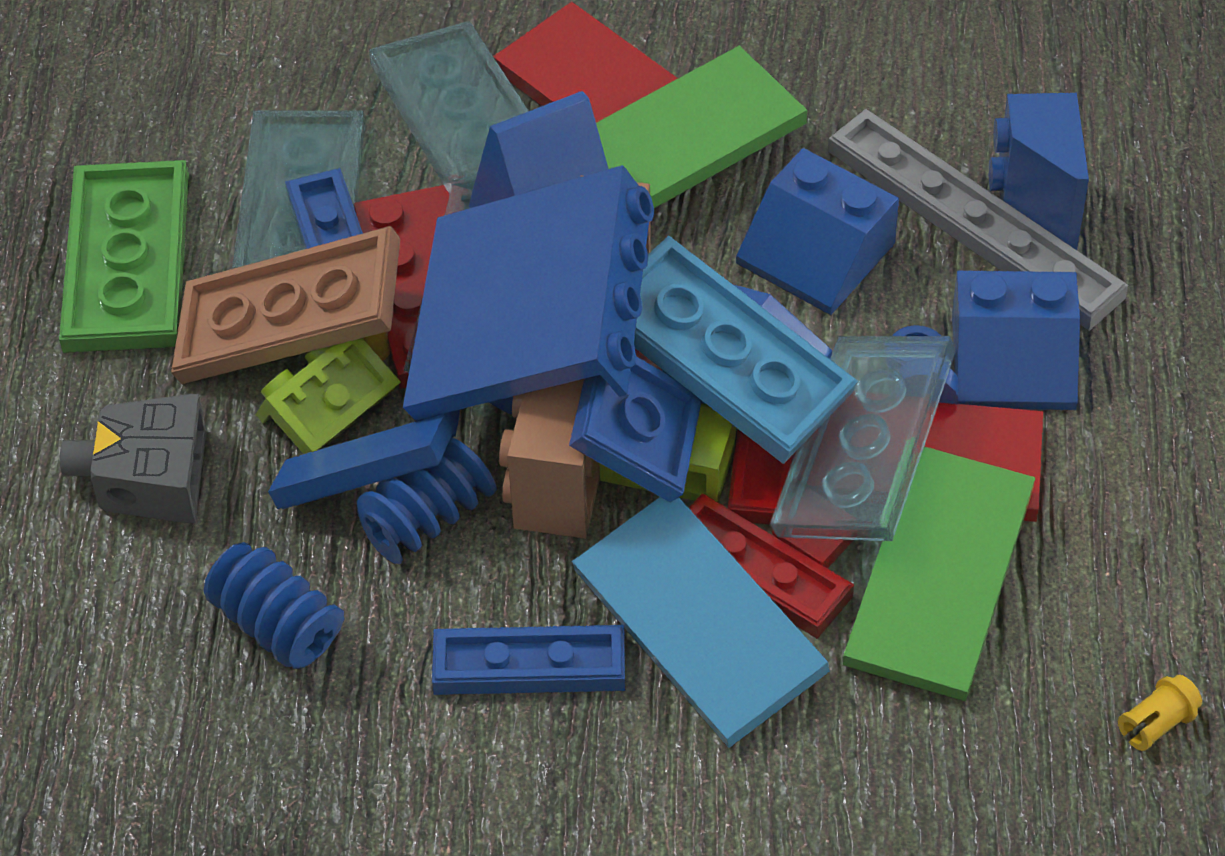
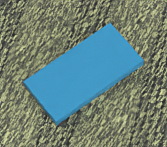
M669 235L648 254V264L643 269L640 291L642 312L637 318L635 349L784 464L852 394L858 380Z
M659 497L572 561L575 572L621 625H624L627 632L728 748L830 672L829 663L679 497L672 502Z

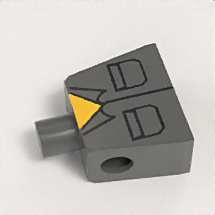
M186 394L106 405L99 412L95 440L62 441L60 449L62 475L91 477L98 506L106 512L182 523H195L207 435L199 394Z

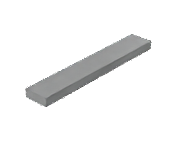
M863 110L829 138V153L883 190L898 197L899 201L1001 271L1076 272L1080 325L1088 331L1126 299L1129 285L869 110Z

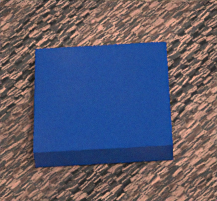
M636 356L635 364L630 370L628 394L619 397L601 375L584 379L569 446L661 498L672 502L684 493L702 400L674 378Z

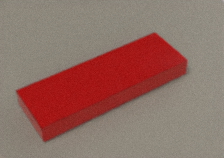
M702 493L689 507L693 514L792 623L816 639L820 637L853 598V583Z

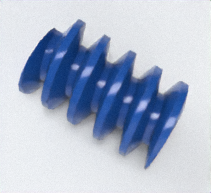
M451 437L439 465L380 481L376 486V492L369 491L360 495L357 500V513L361 525L375 549L392 563L401 564L403 558L397 546L398 543H401L411 552L416 553L422 547L417 529H420L428 537L435 539L441 532L435 517L437 514L448 524H455L460 518L458 509L454 504L455 501L465 509L472 511L478 505L477 496L473 490L474 487L488 497L494 495L497 487L490 471L482 460L464 443Z
M245 542L233 544L213 564L205 579L203 591L207 601L218 609H222L223 614L228 619L238 623L244 633L255 637L259 646L268 652H272L274 659L286 667L302 669L314 662L330 646L341 630L345 619L344 611L335 604L327 606V597L318 590L310 591L309 581L300 575L293 577L292 567L284 561L276 562V554L267 547L257 548L252 551L251 545Z

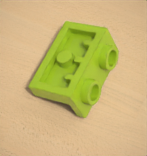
M360 338L308 352L304 358L310 364L295 376L288 369L284 370L261 390V394L266 399L255 415L263 424L272 417L299 450L306 454L323 449L393 392L401 382L366 341Z

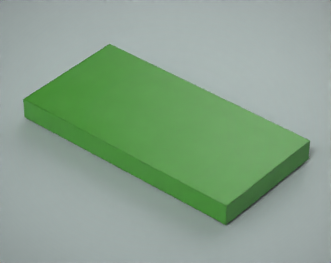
M739 45L600 120L596 125L608 168L611 169L623 165L636 182L650 184V196L653 206L656 208L807 123V109Z
M186 160L74 166L59 336L63 353L175 347L182 308L189 177Z
M915 444L843 655V666L966 702L1032 495L1035 477Z

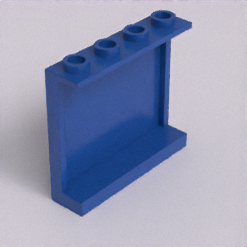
M623 165L437 218L403 408L415 421L445 413L454 430L452 437H456L460 409L601 375L619 397L628 394L630 370L636 361L634 339L637 318L642 312L640 291L643 269L648 264L646 244L649 222L654 217V206L647 189L639 186Z

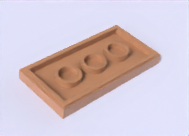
M389 226L186 281L171 373L181 384L391 331L400 237Z

